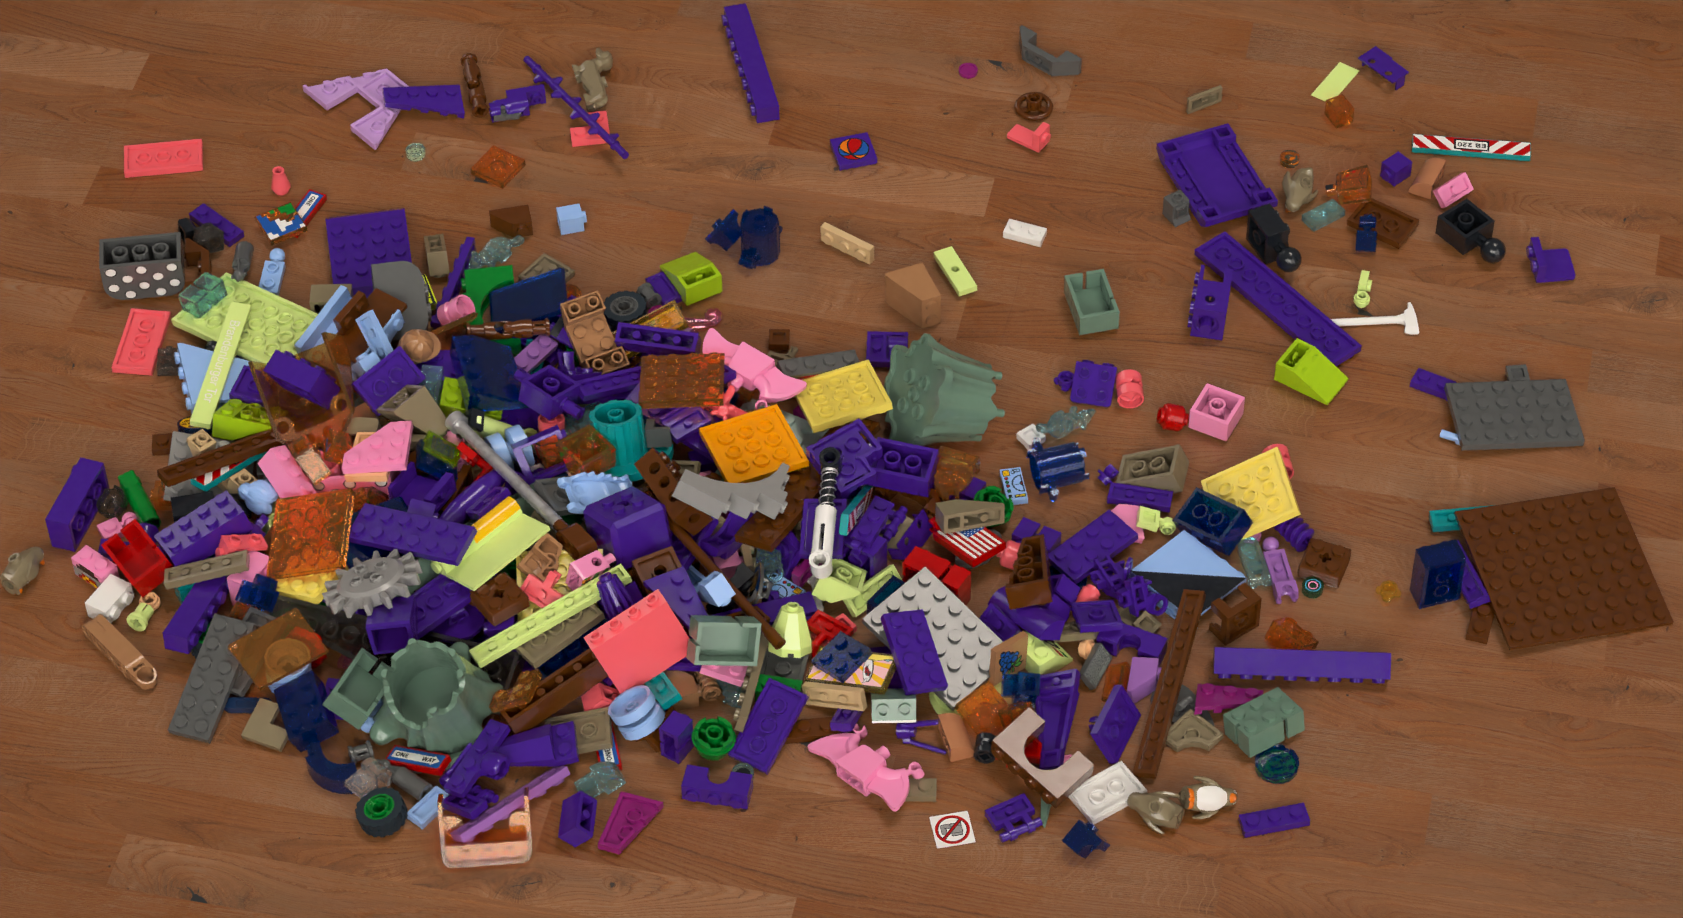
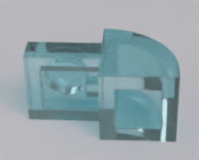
M610 761L599 762L590 766L591 772L574 782L578 792L581 790L593 798L604 791L609 795L626 784L619 767Z

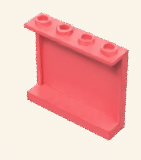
M659 589L583 637L620 694L634 686L645 684L687 656L688 639H690Z

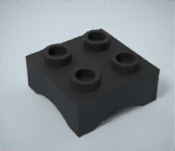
M742 562L737 566L734 576L729 580L746 598L749 594L747 591L753 585L751 581L755 573ZM732 599L730 603L723 607L707 603L706 608L712 614L733 610L735 602Z

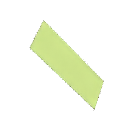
M1339 62L1311 95L1331 104L1357 75L1359 70Z

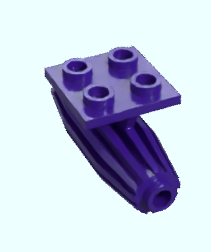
M607 572L599 576V581L596 584L601 600L596 603L603 612L606 622L643 599L635 581L624 585L617 574Z

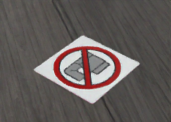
M968 811L929 817L938 849L976 842Z

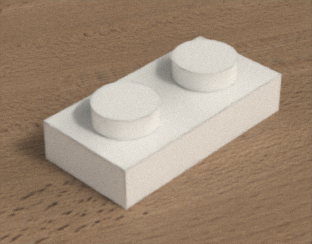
M1009 219L1003 231V238L1041 247L1047 235V228Z

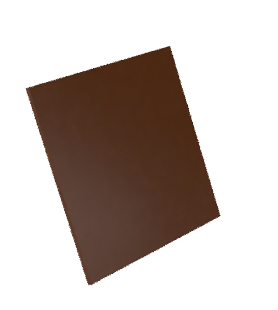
M1615 487L1455 511L1454 515L1481 582L1490 597V604L1509 650L1673 624L1674 621Z

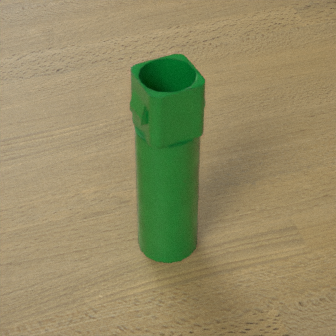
M134 470L118 476L120 488L125 493V497L137 516L138 522L154 525L158 529L161 526V519Z

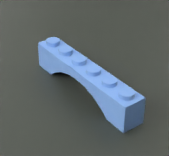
M692 565L687 570V574L700 600L723 607L730 603L731 597L736 594L723 574L718 571H714L705 577Z

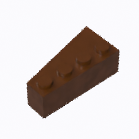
M1044 534L1022 538L1017 553L1018 558L1013 564V573H1010L1009 584H1006L1005 587L1010 610L1053 602L1049 555Z

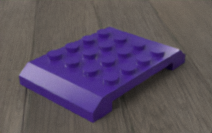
M1228 123L1157 143L1156 149L1160 162L1176 188L1181 190L1190 200L1189 208L1200 226L1208 227L1246 216L1250 210L1269 203L1272 207L1278 206V200L1270 188H1266L1237 144L1236 134Z
M404 208L325 218L333 284H352L353 295L359 290L365 293L366 298H368L373 292L371 264L408 261L412 263Z

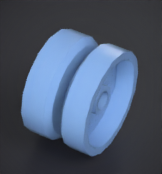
M644 685L634 686L624 691L612 701L608 708L609 716L618 725V729L623 737L630 741L649 735L661 725L665 718L663 708L658 701H655V696L649 687Z

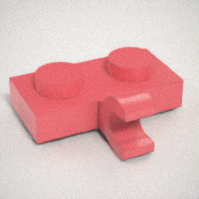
M556 570L550 571L544 582L535 575L528 574L521 589L527 594L530 601L540 608H544L564 596L553 588L562 574Z

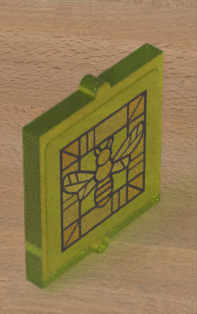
M428 430L426 437L423 439V450L455 468L458 460L461 458L459 456L460 451L456 448L457 446Z

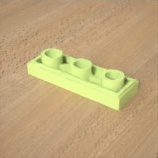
M952 246L934 252L936 262L958 296L977 291L975 281Z

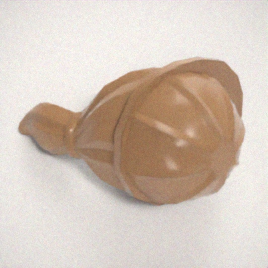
M412 329L406 332L398 343V346H401L414 364L432 360L441 349L438 337L432 332L421 329Z

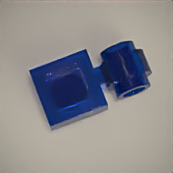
M1364 214V216H1360L1359 228H1363L1364 231L1357 230L1356 251L1376 252L1377 231H1370L1372 228H1376V216Z

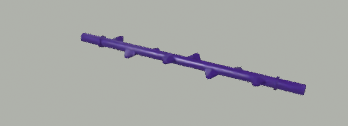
M529 56L524 57L523 61L532 69L533 73L537 74L533 82L544 81L554 91L551 94V98H562L573 109L570 115L571 119L581 117L591 127L588 130L589 135L598 134L623 159L628 158L629 153L617 141L619 134H608L596 122L600 116L598 112L588 114L578 104L582 100L581 97L569 96L559 86L563 80L561 76L551 78Z

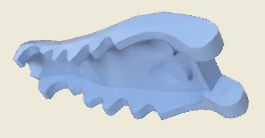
M593 471L557 479L559 488L565 489L570 501L566 506L567 510L574 514H583L587 505L632 486V482L627 474L622 477H612L611 474L605 475L604 472L596 475Z

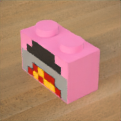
M85 545L71 557L75 574L95 588H98L110 574L119 577L117 565L88 545Z

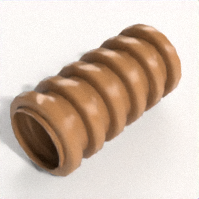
M692 671L697 684H700L704 700L711 701L720 696L721 689L715 678Z

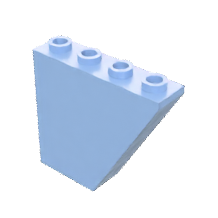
M177 343V352H174L175 364L180 365L178 367L179 379H183L181 385L183 395L187 394V398H185L186 408L191 410L192 414L214 351ZM235 357L217 410L231 400L229 399V393L243 366L246 365L260 369L258 364Z

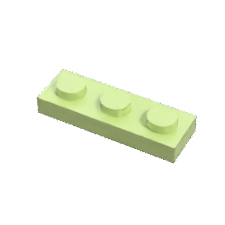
M894 564L889 565L863 584L859 596L845 599L843 602L851 616L857 617L902 584V578Z

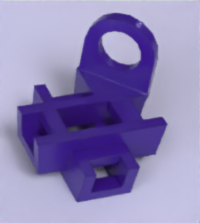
M1109 554L1105 555V561L1099 562L1098 559H1094V568L1096 570L1090 572V579L1098 590L1107 587L1110 592L1125 587L1124 580L1130 578L1133 569L1132 557L1128 558L1126 565L1124 560L1114 563Z
M1140 575L1124 580L1125 587L1116 591L1118 605L1122 608L1129 607L1130 614L1136 617L1139 616V611L1146 610L1149 614L1159 616L1168 607V599L1156 592L1148 591L1147 585L1152 584V581L1144 579ZM1163 600L1162 608L1156 611L1157 603Z

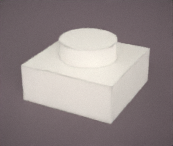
M1034 424L1029 425L1016 434V438L1029 451L1046 441V436Z

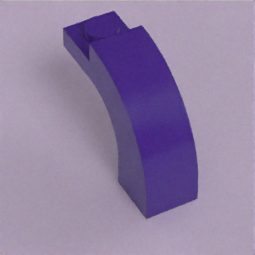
M729 511L728 517L720 530L709 538L701 540V549L706 551V554L709 556H719L726 560L742 545V543L735 542L734 535L754 514L750 512L746 520Z

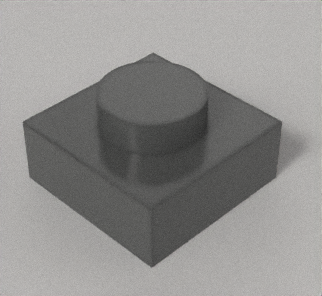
M1526 364L1505 367L1507 381L1530 380Z

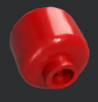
M1166 403L1158 409L1157 423L1160 424L1162 429L1178 432L1182 430L1184 425L1188 424L1189 414L1186 413L1182 405Z

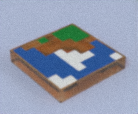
M291 202L255 216L256 223L271 246L308 231L306 224Z

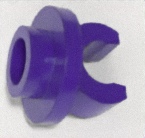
M1111 464L1105 468L1104 472L1100 469L1098 470L1100 473L1098 478L1106 486L1112 482L1111 479L1119 474V471Z

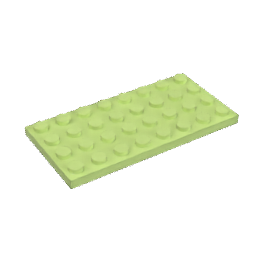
M226 272L171 319L173 326L208 342H217L231 301L250 304L251 312L236 355L265 368L275 350L282 353L288 351L296 356L295 359L300 360L294 345L318 314L247 281L237 282L235 279H231V274Z

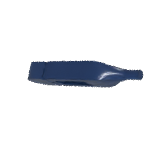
M267 697L228 698L224 710L228 713H253L260 698L272 700Z

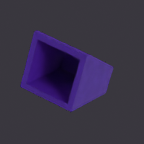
M414 595L408 598L395 597L392 599L393 608L388 609L384 604L373 607L372 615L367 616L366 631L374 655L397 652L407 646L409 639L414 638L418 640V606Z

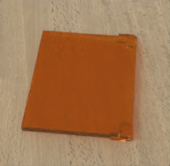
M297 608L290 610L227 645L229 651L260 691L329 653L326 646Z

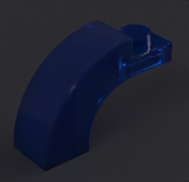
M309 737L310 747L306 748L308 756L305 759L309 775L314 782L323 789L338 794L362 792L355 763L337 764L329 761L322 752L318 737Z

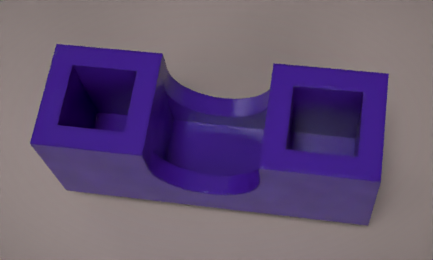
M1124 623L1123 630L1100 631L1097 636V643H1101L1110 655L1116 657L1121 649L1132 647L1138 650L1137 657L1159 658L1160 665L1167 651L1168 638Z
M687 764L681 785L682 799L691 802L709 803L711 805L730 806L735 809H748L753 791V775L731 771L726 782L715 784L710 781L709 768Z

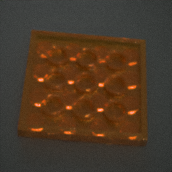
M725 353L642 356L639 405L641 409L724 406Z
M349 488L277 499L266 577L270 580L335 572L338 568L345 570L355 491Z

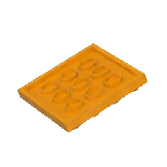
M777 404L699 428V435L725 482L750 483L760 481L776 472L782 462L790 466L788 472L809 466L806 454Z

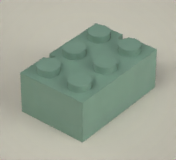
M1104 269L1086 272L1085 289H1083V273L1064 275V294L1079 335L1119 329L1120 311Z
M691 615L689 635L693 639H688L686 658L694 665L757 666L762 623L751 616H735V619H733L731 616Z
M363 648L355 656L322 704L358 730L384 695L381 671L383 669H390L388 665L381 662L372 675L368 673L378 658Z
M1279 687L1223 714L1225 735L1236 745L1238 744L1239 748L1250 758L1285 740L1283 720H1285V730L1288 738L1305 730L1304 710Z

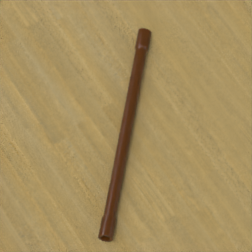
M667 513L669 528L709 574L714 571L723 574L736 593L731 597L747 616L755 617L762 623L761 632L776 650L782 648L786 640L763 618L692 537L673 521Z

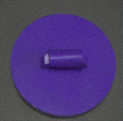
M467 604L435 627L433 632L437 637L445 641H465L473 638L483 629L485 617L475 606Z

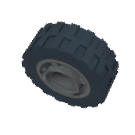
M619 291L611 294L603 302L606 307L603 314L608 325L612 327L611 330L614 332L617 331L618 322L643 325L647 322V305L645 298L639 293Z

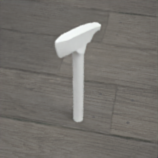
M1411 302L1407 303V309L1404 310V313L1397 316L1331 319L1339 327L1401 324L1405 325V334H1419L1417 317Z

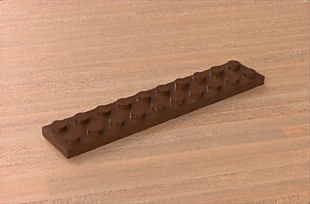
M869 419L861 420L873 436L880 431V422ZM853 421L846 423L843 426H836L830 428L822 438L828 436L829 434L831 435L835 433V431L846 426L847 424L849 425L853 423ZM860 434L868 444V439L863 434ZM810 461L809 466L789 473L790 477L784 489L788 493L785 499L788 504L783 514L778 513L774 520L757 511L734 535L735 542L773 552L803 518L804 499H819L821 496L819 494V491L822 489L820 487L822 482L821 475Z

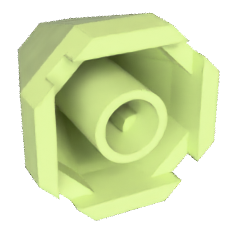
M788 602L786 605L781 606L772 625L786 640V643L782 648L776 650L768 642V651L780 657L788 658V654H794V658H801L812 653L811 634L804 608L796 602Z

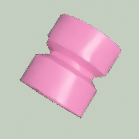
M463 294L440 305L437 309L438 320L447 329H453L461 323L470 320L475 315L473 301Z

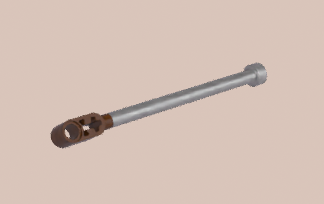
M454 411L446 418L445 426L453 434L459 433L557 531V541L563 545L562 548L574 560L580 559L596 550L598 551L595 540L578 523L569 526L468 425V418L462 412Z

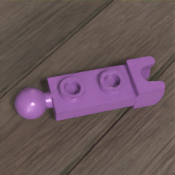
M1267 537L1262 543L1265 550L1263 552V560L1273 588L1275 601L1277 604H1281V597L1288 595L1293 602H1296L1299 593L1298 587L1293 578L1285 550H1278L1279 541L1276 538Z

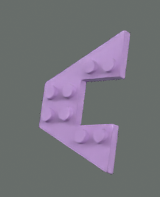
M382 69L376 72L363 73L361 77L351 78L346 76L336 78L333 81H323V84L310 87L303 85V91L327 111L357 92L377 109L352 123L350 128L353 133L376 150L401 109L385 107L382 93L383 88L409 86L388 69Z

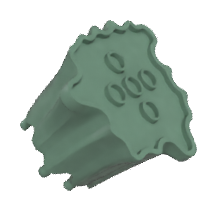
M924 333L919 340L912 341L909 349L903 345H895L891 351L890 370L884 381V389L893 406L892 410L887 411L885 422L891 424L889 439L919 446L944 442H980L982 435L975 434H984L990 420L995 417H1004L1005 415L1004 409H998L991 400L992 395L996 392V385L992 380H1001L1002 372L992 370L991 364L980 362L948 349L927 333Z
M411 638L404 649L397 651L391 657L390 669H383L381 671L384 695L381 698L383 705L373 716L374 724L370 729V737L377 745H386L394 739L403 738L407 741V747L447 755L463 751L468 743L473 745L483 730L482 721L495 711L496 699L503 692V686L500 683L492 682L487 672L470 663V648L467 644L456 642L448 647L437 641L428 643Z

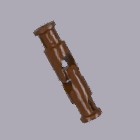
M467 53L462 56L460 61L461 65L464 66L463 75L467 82L468 98L473 106L471 109L473 116L482 118L487 115L489 108L485 104L486 95L483 82L481 81V72L477 66V56Z
M548 318L540 321L524 319L514 322H484L480 325L466 323L467 342H471L472 339H484L487 341L510 339L513 337L532 338L533 335L550 336ZM503 326L502 334L498 333L495 329Z

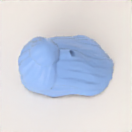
M268 479L257 480L252 483L245 482L238 488L240 498L245 500V504L250 511L257 515L263 513L266 516L272 513V503L278 499L279 495Z

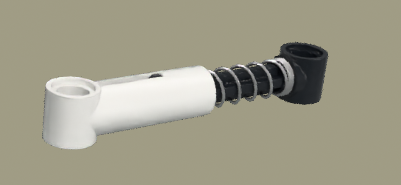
M833 447L823 449L819 455L820 471L822 474L820 487L822 489L819 491L821 496L818 501L820 504L815 509L812 549L809 556L811 572L818 579L829 577L833 571L832 554L837 513L833 500L836 498L834 492L837 490L835 488V484H837L835 479L843 468L840 452Z

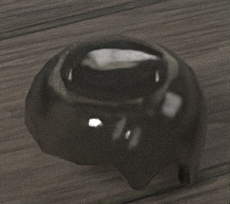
M114 485L112 489H104L103 494L97 500L96 506L101 515L112 519L125 513L129 502L123 489Z

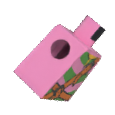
M596 550L570 563L565 583L573 591L610 570L611 567L617 564L616 558L612 553L603 557L600 551Z

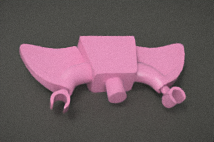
M714 328L708 330L703 342L702 351L705 365L696 363L692 367V370L697 372L696 375L721 363L735 370L736 378L729 381L727 386H734L735 392L741 386L750 391L757 388L760 395L759 401L755 404L756 410L760 406L768 407L767 403H775L792 398L807 387L805 381L783 374L775 366V360L745 342H742L740 346L728 342Z
M856 724L853 729L854 733L834 734L808 744V750L811 753L828 759L836 767L839 778L866 797L871 792L880 796L894 812L900 809L908 796L910 789L908 776L912 775L915 779H920L924 776L922 767L918 762H912L907 770L905 768L896 770L887 768L886 759L890 757V752L885 746H881L876 751L867 745L858 746L860 740L867 736L868 731L865 725L861 731H858L859 726Z

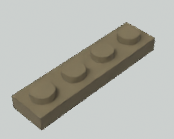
M247 550L167 568L164 573V585L168 590L248 571L250 555Z

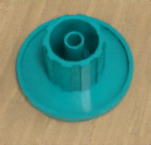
M611 400L595 406V409L590 411L589 414L591 431L582 435L581 439L584 438L586 448H591L590 445L595 442L598 443L599 446L595 450L602 455L603 463L584 470L574 461L576 467L572 470L578 474L594 471L598 475L604 472L605 475L611 474L612 477H622L627 474L631 482L644 479L634 465L651 449L647 448L646 423L643 421L641 406L630 400ZM594 435L595 439L588 442L586 438ZM673 444L672 447L654 448L658 452H665L670 460L672 459L674 454ZM581 445L576 446L579 450H583Z

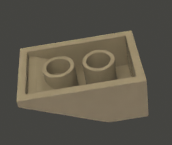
M1180 444L1126 454L1122 456L1116 483L1173 491V493L1183 492L1189 460Z

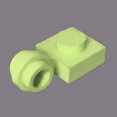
M1361 271L1358 291L1354 295V303L1359 308H1364L1370 303V296L1367 293L1371 291L1372 280H1369L1370 271Z
M1140 506L1137 511L1136 527L1157 532L1159 528L1165 535H1170L1176 530L1174 519L1171 517L1160 518V511Z

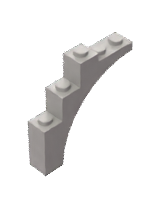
M782 462L778 470L771 476L750 483L717 481L685 469L672 496L716 519H719L722 512L726 514L727 511H730L747 520L750 512L755 514L758 511L775 520L778 513L783 514L788 504L785 501L788 493L784 489L790 477L787 474L790 466Z

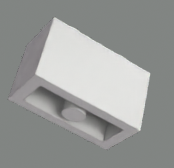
M110 574L85 602L88 617L93 619L97 615L102 614L112 623L120 616L123 609L133 601L132 584Z

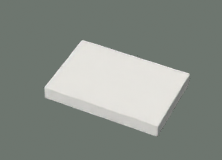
M1120 761L1087 779L1068 798L1093 826L1127 807V799L1131 793H1148V790L1127 766Z

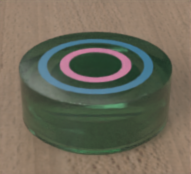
M1308 577L1303 581L1302 593L1306 597L1318 598L1323 594L1324 584L1319 578Z

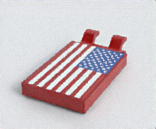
M935 516L928 520L933 525L929 530L933 534L934 540L973 568L1007 548L1006 542L986 527L943 534L935 521Z

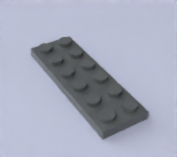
M214 614L169 725L168 731L170 734L211 743L256 630L255 623Z

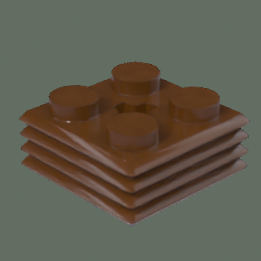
M1311 538L1300 562L1298 577L1308 580L1316 579L1321 584L1338 588L1350 561L1351 549L1328 543L1321 539Z
M506 572L498 574L496 577L485 582L477 590L469 592L472 604L493 626H497L530 606L527 594Z

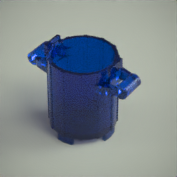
M764 206V209L759 208L749 211L746 209L743 212L740 222L741 258L738 262L739 265L749 269H756V266L768 265L778 259L780 254V234L783 227L779 226L778 217L773 213L772 208Z
M1035 437L1031 445L1032 450H1027L1026 457L1029 458L1031 475L1039 494L1048 492L1049 500L1056 502L1059 494L1058 487L1089 479L1090 473H1085L1084 457H1087L1084 447H1078V442H1070L1043 449L1040 438Z

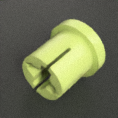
M140 603L135 611L128 615L126 619L128 625L136 631H144L148 626L149 619L154 614V610L149 604Z

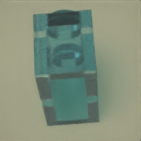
M205 272L193 282L195 286L189 285L178 297L184 311L201 318L212 308V304L216 305L228 294L223 279Z

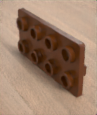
M377 288L368 298H366L365 293L358 290L333 319L338 332L326 345L327 349L356 363L357 360L355 358L369 348L356 319L367 311L373 310L380 325L384 328L391 319V315L397 309L402 314L407 309V304Z

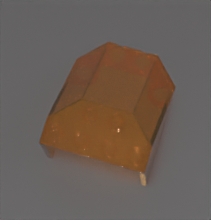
M327 332L321 333L324 340L323 344L294 355L297 360H300V358L307 360L311 363L312 367L316 365L322 367L327 371L326 374L336 379L335 383L341 389L331 400L329 409H325L282 388L263 371L267 365L266 363L248 362L278 442L302 453H307L314 448L322 447L344 437L354 415L355 404L353 387L351 386L353 383L351 357L343 336Z

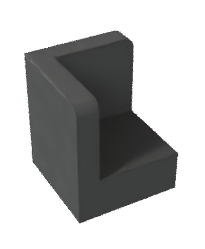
M655 419L646 420L645 437L647 448L672 447L673 439L671 438L670 427H656Z

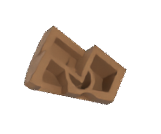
M546 533L538 540L516 568L526 576L533 574L544 582L550 571L558 570V561L563 545L549 533Z

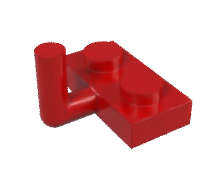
M462 441L456 447L461 452L459 456L472 467L477 465L483 469L475 480L493 469L488 462Z
M818 609L807 621L809 631L818 635L811 643L812 660L816 661L820 652V645L825 640L842 648L854 634V629Z

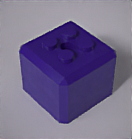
M634 486L589 504L583 511L587 533L595 540L598 549H603V557L612 553L616 558L617 564L613 567L622 564L626 570L632 567V561L670 546L673 547L665 505Z

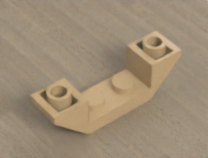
M203 429L189 436L186 440L193 457L215 449L217 443ZM244 468L217 486L223 492L227 490L229 494H239L238 488L241 484L245 482L252 483L257 481V479Z

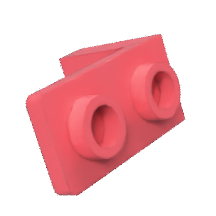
M1043 122L1035 131L1016 124L1007 133V138L1039 153L1051 138L1050 125Z
M261 534L221 535L215 556L218 557L243 550H267L268 545Z

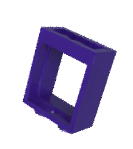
M558 425L511 444L528 485L538 479L552 478L576 467L574 461L577 458L567 464L563 461L533 474L522 449L555 434L563 451L566 449L570 451V453L565 455L566 458L575 454L573 449H568L565 443L569 441L564 429L560 430Z

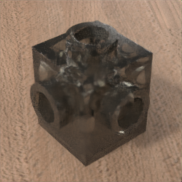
M204 223L200 227L194 228V242L209 250V253L224 250V233L222 230L211 223Z

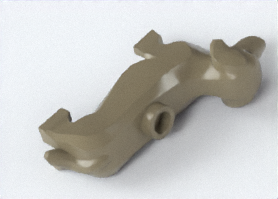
M596 48V58L586 60L580 66L572 65L577 84L582 82V86L587 92L583 94L588 112L604 107L608 101L605 90L608 85L605 76L601 77L600 73L612 68L613 57L609 51H602L600 48Z

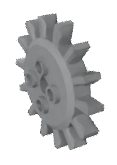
M393 549L387 557H381L378 551H374L372 559L361 562L357 557L354 558V567L348 571L336 569L335 572L338 580L325 581L324 584L327 592L322 593L326 605L330 606L334 615L344 609L347 618H351L358 609H364L366 615L371 616L373 607L384 604L388 609L393 608L392 599L396 596L410 597L407 586L420 585L421 581L418 574L423 572L419 561H415L411 552L400 557L398 549Z

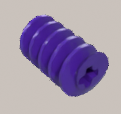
M1298 516L1274 526V529L1298 552L1306 550L1310 539L1315 533L1314 529L1309 528V525L1304 523V520L1300 517L1298 518Z

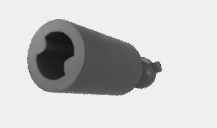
M247 241L239 242L235 249L232 263L235 271L231 275V279H235L237 282L244 280L251 266L254 247Z
M387 759L375 760L381 772H388L394 785L420 801L433 789L430 783L407 768L391 766L390 761Z

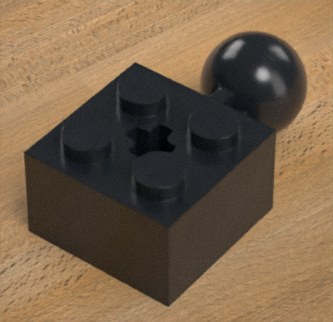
M1467 198L1438 216L1435 233L1462 255L1479 246L1481 257L1486 262L1497 263L1504 258L1506 253L1504 243L1498 238H1492L1495 220Z
M1270 203L1250 210L1248 212L1246 239L1264 264L1276 261L1277 266L1282 271H1296L1301 265L1302 257L1296 248L1289 247L1288 237L1290 228L1280 218L1279 212L1274 210Z
M213 491L171 497L174 523L213 499ZM234 499L242 508L248 520H250L252 511L247 508L245 500Z

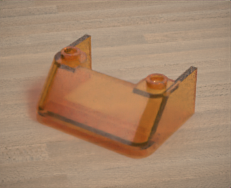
M529 787L524 788L525 810H517L511 814L508 829L481 831L469 843L453 841L450 833L464 825V823L456 815L445 816L444 796L439 794L437 807L443 863L449 868L525 863L530 860L533 853Z

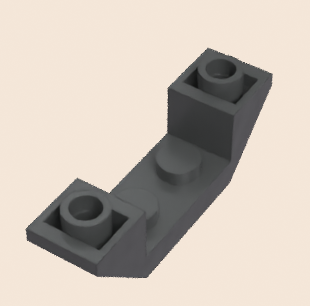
M1023 25L1020 26L1019 43L1022 60L1050 76L1079 75L1081 73L1082 58L1067 50L1058 58L1036 46L1037 33Z

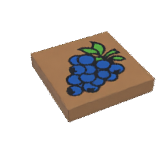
M1022 631L991 649L990 684L995 686L1026 668L1027 633Z

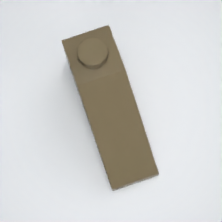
M444 235L424 236L429 275L435 278L446 276L450 272Z
M958 499L938 502L935 508V521L943 534L1003 524L1005 505L1004 503Z

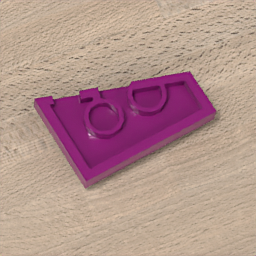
M1210 683L1198 684L1194 715L1202 714V710H1213V713H1222V709H1235L1263 695L1264 690L1217 686Z
M621 791L598 842V849L620 855L663 809V802Z

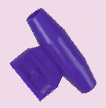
M493 469L475 480L459 494L438 519L465 524L470 519L479 520L512 494L508 488L502 487L505 479Z

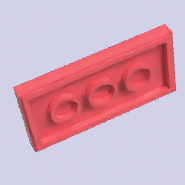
M202 139L124 146L125 178L203 171Z
M131 308L111 367L112 372L153 375L170 323V311Z

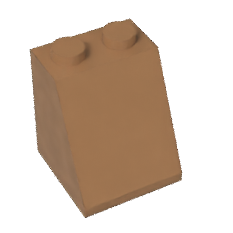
M923 262L885 273V302L887 305L920 328L941 323V294Z

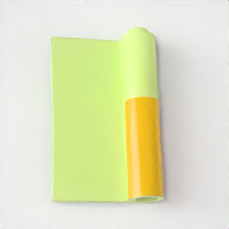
M508 496L471 525L476 528L477 534L459 566L432 560L430 566L435 573H441L475 591L551 529L548 525L523 514L519 504L512 497Z

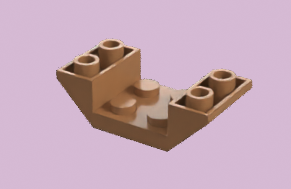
M598 290L560 304L565 331L582 368H593V371L602 372L603 375L630 365L623 347H617L614 342L615 339L603 314L606 307Z

